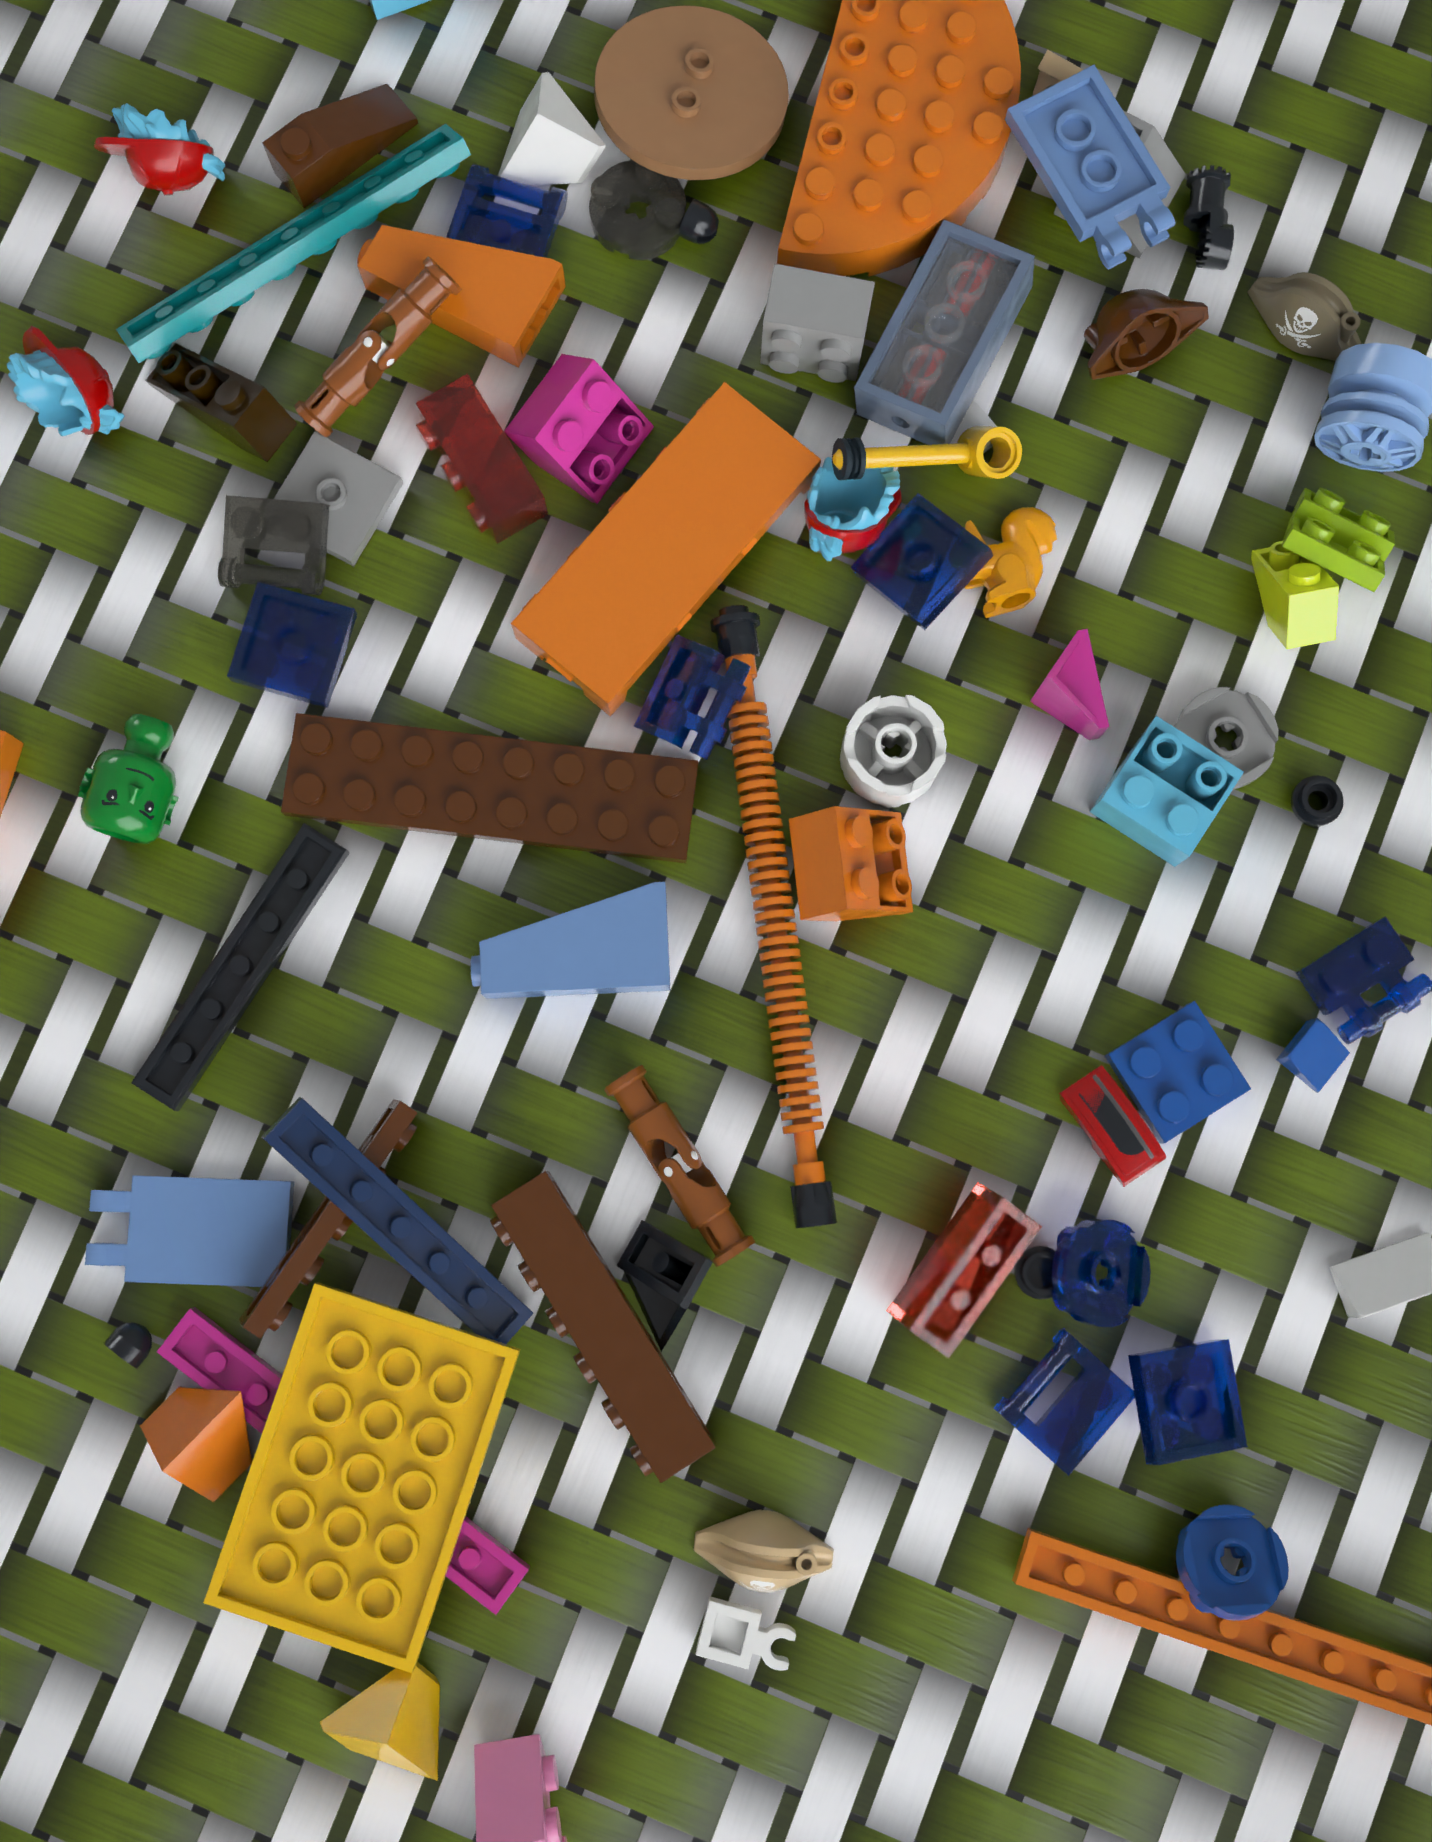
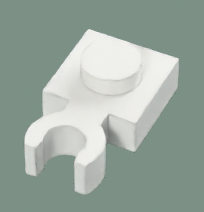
M709 1596L696 1647V1655L749 1669L752 1654L761 1656L765 1664L774 1670H788L789 1659L774 1654L771 1650V1645L778 1638L795 1641L796 1631L784 1623H775L767 1628L759 1627L762 1617L761 1610Z

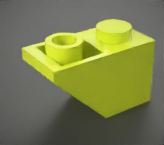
M1283 541L1273 543L1268 548L1252 550L1251 560L1267 624L1286 649H1292L1336 640L1339 585L1325 569L1282 547Z

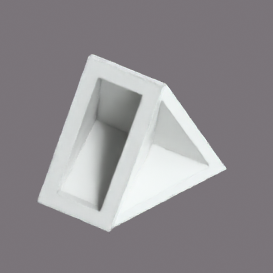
M549 72L541 74L520 110L494 187L581 183L585 180L606 147Z

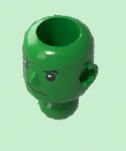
M133 714L128 718L124 726V734L127 739L124 749H108L103 751L97 757L93 769L86 768L79 787L78 797L83 798L80 812L86 826L114 838L148 844L160 836L164 824L170 826L171 815L179 799L178 796L174 795L176 788L175 773L171 767L160 761L163 751L169 748L173 742L174 732L172 725L147 715Z

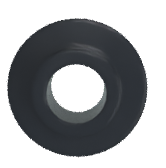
M1319 775L1310 776L1300 781L1293 789L1291 807L1295 816L1301 822L1309 826H1324L1334 821L1340 815L1343 808V794L1333 780ZM1310 794H1316L1322 799L1323 806L1321 810H1315L1309 805L1308 797Z

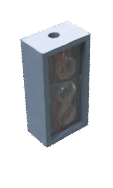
M943 220L854 386L857 415L927 445L950 444L1032 289L1035 256Z

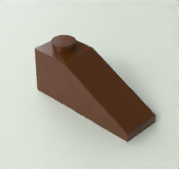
M384 84L302 113L262 142L276 176L302 207L306 208L416 126L418 120L388 84Z

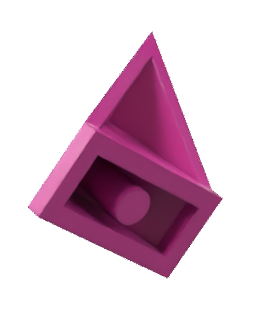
M1088 629L1076 632L1030 702L1086 739L1094 740L1099 739L1109 728Z

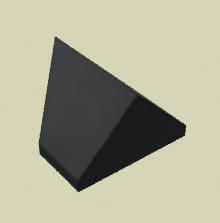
M641 1220L616 1266L624 1271L662 1352L700 1287L713 1260Z

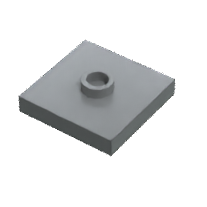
M314 432L264 515L271 523L354 567L402 487L403 481L400 476Z

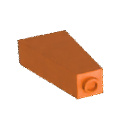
M381 225L374 239L370 238L365 241L358 255L357 266L367 290L389 300L399 288L405 290L425 268L423 261L429 256L462 289L457 295L450 294L431 315L432 323L518 368L566 287L563 265L554 259Z

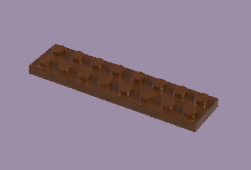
M296 713L281 812L285 816L686 863L698 761Z

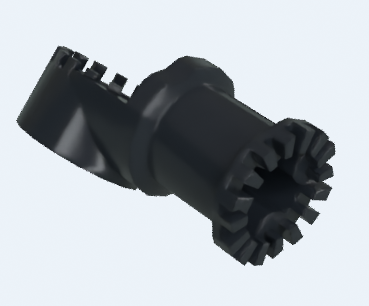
M1205 165L1202 166L1201 170L1196 168L1194 171L1191 170L1189 175L1187 174L1186 186L1191 190L1189 209L1184 212L1183 224L1191 231L1200 233L1198 237L1199 242H1197L1199 250H1196V255L1201 256L1196 257V266L1198 268L1225 270L1232 252L1234 227L1232 224H1228V212L1224 209L1225 190L1230 186L1231 173H1226V169L1222 170L1220 166L1214 170V165H1210V170H1207Z

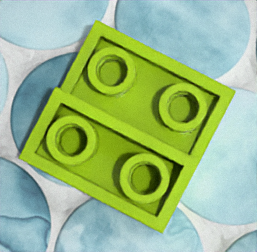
M1304 488L1288 523L1282 547L1375 592L1385 576L1384 561L1395 545L1394 532L1389 530L1391 523L1371 511L1364 510L1362 515H1359L1343 507L1346 501L1327 489L1319 488L1315 493Z

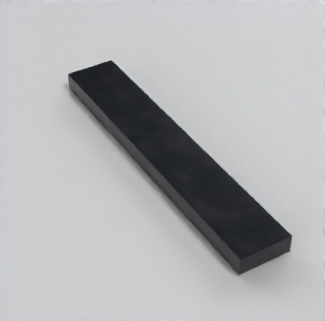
M304 823L131 1082L133 1085L172 1110L180 1111L350 852L307 824Z

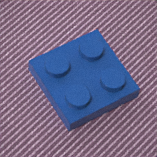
M1195 1001L1185 1005L1105 1055L1108 1063L1160 1144L1168 1142L1251 1090V1087Z

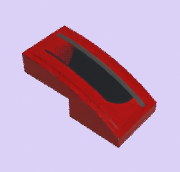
M1102 1065L1059 1093L1062 1104L1091 1139L1092 1148L1123 1187L1166 1159L1165 1152L1144 1120Z

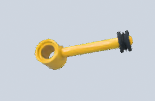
M974 426L968 428L960 435L957 443L865 448L860 438H838L833 445L832 466L838 480L861 479L867 468L958 464L959 468L970 476L1000 479L1011 475L1017 469L1022 457V446L1018 436L1012 430L1006 427ZM990 441L993 446V455L991 460L986 463L983 451L986 443Z

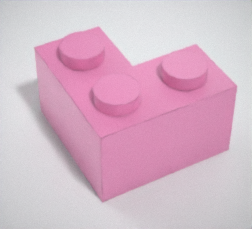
M540 1734L474 1745L476 1842H567L566 1835L562 1836L558 1807L550 1808V1791L559 1789L555 1755L546 1756Z

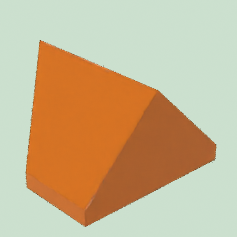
M180 1386L140 1425L162 1472L212 1502H215L252 1464L253 1460L250 1454L241 1391L185 1388Z

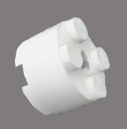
M891 695L883 698L881 696L873 697L857 709L847 725L840 754L841 769L845 779L856 794L873 804L890 808L913 802L929 790L945 762L947 743L944 735L943 721L930 705L915 696L906 695L905 697ZM895 744L899 745L902 748L899 757L894 756L891 758L884 753L885 746L892 748Z

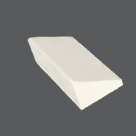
M1423 1233L1329 1266L1347 1316L1358 1319L1432 1294V1238L1429 1233Z

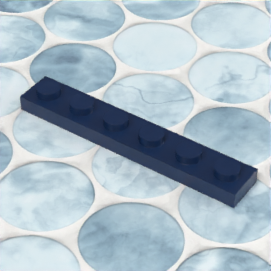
M299 1097L262 1136L271 1147L476 1335L507 1344L533 1315V1312L303 1098Z

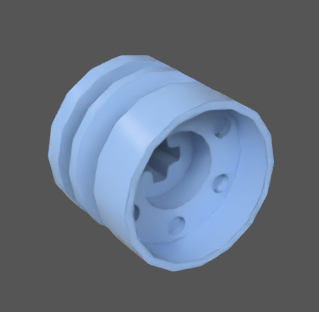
M1358 344L1343 350L1335 361L1328 386L1329 399L1322 407V420L1318 423L1314 439L1316 446L1329 458L1361 470L1389 472L1413 467L1421 459L1424 449V438L1428 435L1429 431L1428 417L1432 413V359L1419 351L1394 344Z

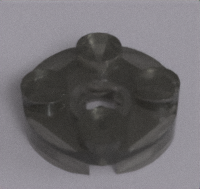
M633 160L624 161L612 166L601 176L597 177L591 185L589 213L593 232L604 248L613 253L615 249L620 253L629 254V259L648 260L664 254L678 240L679 229L686 213V197L677 178L653 172ZM640 201L649 205L646 207V217L639 219L635 213L627 215L625 210L630 208L631 203Z

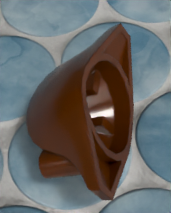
M1135 289L1115 296L1102 307L1098 314L1097 323L1090 325L1084 332V338L1094 350L1088 361L1091 379L1095 380L1128 374L1156 363L1209 319L1208 306L1202 302L1173 299L1150 289Z

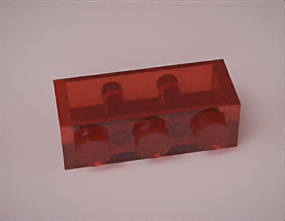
M468 373L416 402L422 421L417 423L415 427L429 451L431 452L438 448L446 460V463L440 467L455 492L464 489L472 503L466 506V510L480 533L489 530L498 544L548 515L544 495Z
M977 1182L886 1311L909 1331L947 1358H950L1042 1226L1004 1197Z

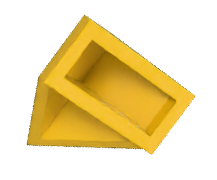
M417 1662L413 1673L395 1668L320 1721L323 1732L349 1750L438 1781L440 1684L437 1677L419 1662Z

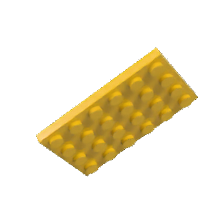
M319 1282L314 1283L203 1603L413 1673L521 1349Z

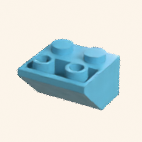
M1155 716L1118 767L1093 805L1090 813L1176 867L1190 857L1244 771L1158 716Z

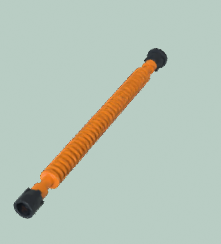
M733 605L720 609L718 611L719 616L710 621L711 631L717 635L720 662L726 663L728 681L733 682L736 705L727 708V716L731 719L728 723L729 730L733 732L730 734L731 743L736 744L732 747V754L738 757L734 759V769L739 770L735 772L736 781L740 782L737 785V791L739 795H745L739 798V806L746 808L740 811L741 820L748 821L742 824L743 833L749 834L744 837L745 846H752L746 849V858L756 859L748 862L747 866L749 872H758L749 875V881L751 885H760L751 888V896L753 898H762L752 902L753 910L764 911L755 914L754 919L757 924H766L757 927L756 934L759 937H767L758 941V949H769L768 952L759 954L760 962H771V965L761 967L763 976L773 977L763 980L764 989H774L772 992L765 993V1001L776 1002L775 1005L766 1007L767 1015H778V1018L768 1020L769 1028L780 1029V1031L770 1033L771 1041H781L780 1045L772 1046V1054H783V1058L773 1060L774 1068L785 1067V1071L775 1073L776 1081H787V1085L777 1086L778 1094H788L789 1098L779 1100L780 1108L790 1107V1112L780 1113L781 1121L792 1120V1125L783 1126L782 1129L783 1134H794L798 1163L793 1165L795 1186H790L795 1228L837 1223L832 1183L831 1181L826 1182L823 1161H818L814 1131L824 1129L823 1121L813 1122L812 1117L822 1116V1109H811L810 1104L820 1102V1095H809V1091L819 1089L818 1081L807 1082V1077L817 1076L816 1068H805V1064L815 1062L814 1054L804 1055L803 1051L812 1050L813 1043L812 1041L802 1042L801 1039L811 1036V1029L800 1028V1025L810 1022L809 1015H798V1012L808 1009L807 1001L796 1002V999L805 997L806 992L805 988L794 987L803 984L804 977L803 975H793L794 972L802 970V962H791L792 959L801 957L800 949H789L790 946L799 944L798 936L787 935L796 932L797 926L795 922H786L795 918L794 909H784L794 904L793 897L782 896L792 892L791 884L780 883L789 880L790 874L789 870H779L788 866L787 857H777L786 854V845L776 844L784 841L785 837L783 831H775L783 828L781 818H774L781 815V808L779 805H773L779 802V793L772 792L777 790L778 786L777 780L771 779L776 776L775 767L771 766L774 764V756L769 753L772 751V742L767 741L771 738L770 729L766 728L769 726L768 716L764 715L767 713V705L764 702H756L753 679L757 677L755 657L760 656L756 630L760 626V616L757 613L749 612L748 607L745 605Z

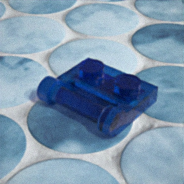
M472 164L446 238L547 258L559 220L562 219L565 212L568 192L556 187H551L549 191L490 174L488 167ZM486 193L543 211L541 216L481 199V197Z
M1062 1328L1052 1339L1055 1345L1009 1399L1003 1396L993 1409L1069 1476L1138 1394L1076 1338ZM1072 1358L1083 1369L1037 1423H1033L1024 1413Z

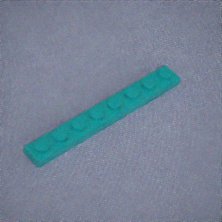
M447 124L442 125L123 324L116 331L138 363L147 358L154 359L160 357L171 348L172 342L188 332L195 333L205 329L211 324L214 316L230 306L236 307L248 302L254 296L255 290L271 280L277 281L288 277L294 272L298 263L313 254L319 255L331 250L336 245L338 238L353 229H362L369 226L378 218V213L394 203L409 201L417 195L421 186L434 178L446 177L455 172L460 162L471 156L464 138Z

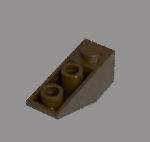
M174 343L171 349L160 357L155 369L145 380L150 386L233 444L266 462L271 459L298 424L264 386L177 343Z

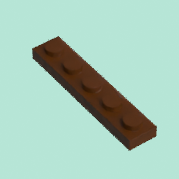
M393 1099L358 1150L385 1174L386 1170L381 1165L392 1149L400 1152L409 1142L417 1128L411 1122L418 1112L402 1101ZM326 1196L239 1319L244 1329L260 1339L268 1328L275 1332L282 1325L293 1307V1304L287 1301L299 1283L307 1286L314 1279L324 1263V1258L319 1256L331 1237L338 1241L353 1222Z

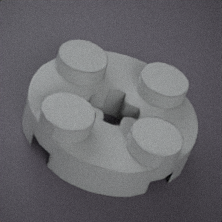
M1217 687L1196 696L1182 710L1174 727L1244 771L1233 788L1237 789L1250 784L1270 767L1274 759L1275 743L1278 741V726L1271 710L1259 697L1249 692L1242 694L1238 691H1231L1228 687ZM1220 726L1224 732L1233 730L1236 733L1237 738L1232 742L1233 751H1227L1225 747L1219 748L1214 742V739L1217 737L1216 727Z

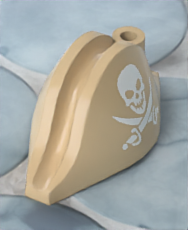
M770 1510L750 1511L695 1532L693 1548L698 1555L738 1585L751 1591L763 1593L786 1589L832 1568L834 1552L833 1548L787 1516Z

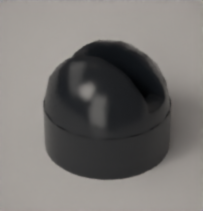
M694 199L685 213L678 236L696 244L710 242L716 236L719 219L716 212L709 205Z
M131 1322L122 1324L115 1329L104 1344L124 1361L138 1369L152 1348V1337L146 1327Z

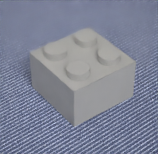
M774 264L763 320L760 364L769 365L771 369L785 374H792L797 371L818 374L821 379L829 382L856 381L875 282Z

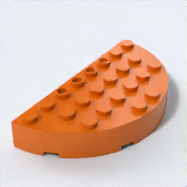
M842 0L778 247L777 264L840 276H851L866 272L868 276H873L901 267L926 254L943 220L959 226L964 224L969 213L989 191L1000 169L1011 134V129L1005 121L1008 108L1018 104L1021 83L1019 45L1013 20L1005 0Z

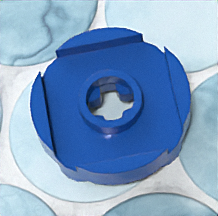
M1235 1505L1211 1507L1185 1526L1178 1536L1176 1549L1177 1569L1185 1589L1189 1592L1191 1603L1201 1612L1213 1613L1219 1618L1226 1620H1247L1267 1611L1277 1600L1280 1591L1285 1588L1288 1580V1559L1281 1539L1271 1527L1266 1529L1258 1520L1254 1519L1252 1516L1255 1514L1246 1508ZM1224 1548L1230 1549L1233 1558L1242 1559L1244 1567L1236 1571V1576L1230 1574L1227 1569H1224L1220 1558L1225 1554Z

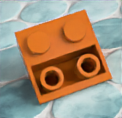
M833 806L789 819L800 920L844 921L913 912L912 883L908 873L905 849L906 834L902 825L901 813Z

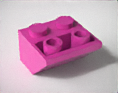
M561 354L504 432L537 466L592 503L598 504L654 426L594 359Z

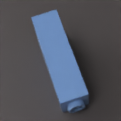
M654 882L480 941V955L471 956L473 987L481 986V994L486 999L671 991L665 882Z

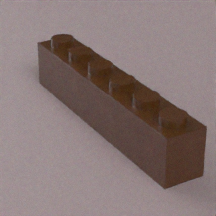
M544 1171L492 1204L491 1206L497 1214L496 1217L490 1220L495 1232L506 1247L514 1243L525 1261L520 1263L518 1268L533 1292L542 1288L552 1307L545 1310L551 1324L561 1338L567 1334H570L580 1351L573 1356L578 1368L589 1384L598 1380L608 1396L601 1404L617 1430L626 1426L636 1445L629 1449L643 1474L648 1476L654 1472L659 1482L662 1483L715 1449L716 1443L551 1173Z

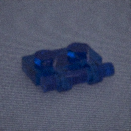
M676 635L634 727L681 749L691 730L697 733V736L689 752L708 760L715 743L721 744L727 729L723 726L735 700L741 702L747 689L743 683L751 666L733 658L725 676L718 674L717 672L725 658L724 655L712 648ZM709 689L717 691L705 718L698 716Z
M1386 916L1378 919L1295 972L1323 1015L1331 1014L1340 1007L1344 1009L1350 1020L1337 1027V1032L1340 1038L1348 1045L1362 1036L1366 1038L1372 1037L1383 1029L1382 1023L1399 1012L1409 1013L1421 1005L1422 997L1432 992V981L1426 974L1421 973L1407 982L1399 973V969L1415 959ZM1380 983L1388 995L1373 1005L1368 1006L1360 994Z

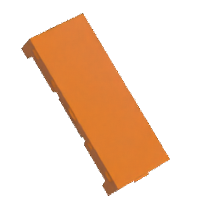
M725 382L697 410L696 415L673 441L655 458L656 460L627 493L624 492L609 508V513L581 545L573 550L565 563L537 594H534L522 608L519 615L511 622L515 638L541 660L546 658V662L570 682L573 681L583 689L584 695L610 717L625 701L628 689L686 625L800 492L805 494L809 490L812 477L820 467L821 459Z

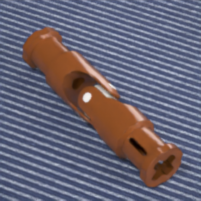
M429 256L423 261L425 268L405 290L399 288L363 328L356 341L347 347L322 374L324 381L305 402L299 400L294 405L297 413L324 437L328 438L333 433L331 426L350 405L356 407L379 381L383 372L390 368L433 322L431 315L450 294L457 295L462 290L456 281ZM396 324L393 343L385 340L379 334L386 327Z
M640 1065L609 1084L604 1091L608 1096H614L630 1121L628 1129L660 1179L666 1184L671 1197L692 1229H699L715 1255L713 1262L718 1267L754 1244L755 1240L752 1235L745 1236L729 1210L731 1202L711 1171L702 1162L699 1152L667 1102H660L644 1077L647 1072L643 1065ZM664 1141L675 1147L678 1153L671 1158H667Z

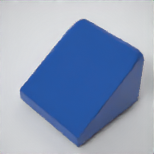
M1314 1018L1305 1022L1276 1060L1318 1093L1350 1052L1326 1024L1318 1018Z

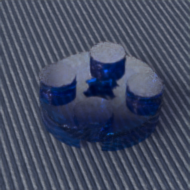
M1093 1218L1084 1220L1076 1226H1068L1061 1230L1057 1237V1249L1052 1265L1054 1287L1052 1298L1059 1310L1068 1312L1076 1321L1098 1327H1115L1128 1320V1318L1122 1317L1128 1314L1133 1306H1141L1150 1285V1261L1145 1247L1137 1245L1135 1238L1130 1234L1135 1232L1128 1225L1115 1220ZM1100 1262L1101 1266L1107 1267L1108 1274L1107 1278H1101L1099 1283H1097L1095 1272Z

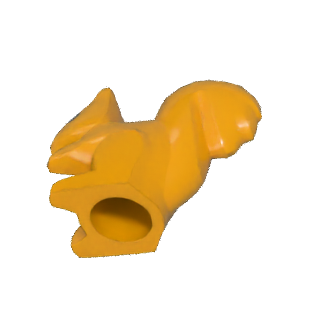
M1022 507L1010 512L1003 520L1001 526L1002 543L987 545L975 524L971 520L966 522L965 532L951 552L950 565L958 571H967L965 574L966 581L963 584L965 590L981 586L987 588L988 592L985 596L987 602L983 606L985 618L1022 609L1036 596L1035 589L1043 574L1041 555L1051 552L1053 542L1057 540L1054 521L1041 509Z

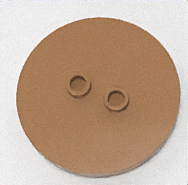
M670 6L646 12L633 18L618 29L608 40L598 59L595 72L594 99L599 120L609 138L625 155L653 172L685 180L717 179L738 173L757 162L770 150L779 137L784 125L789 91L786 73L781 60L769 42L760 33L742 20L727 13L698 6Z

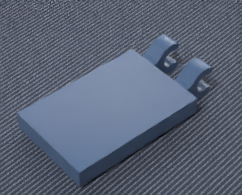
M1095 65L1008 108L1005 117L1006 123L1078 241L1082 242L1093 236L1098 255L1108 270L1126 261L1124 252L1131 249L1132 244L1118 222L1135 213L1139 219L1141 233L1150 247L1169 238L1170 235L1167 229L1173 227L1176 222L1170 210L1161 200L1166 198L1171 187Z
M132 1175L131 1191L91 1190L89 1211L128 1212L130 1214L127 1244L87 1243L85 1265L125 1266L124 1282L262 1287L290 1247L294 1181Z

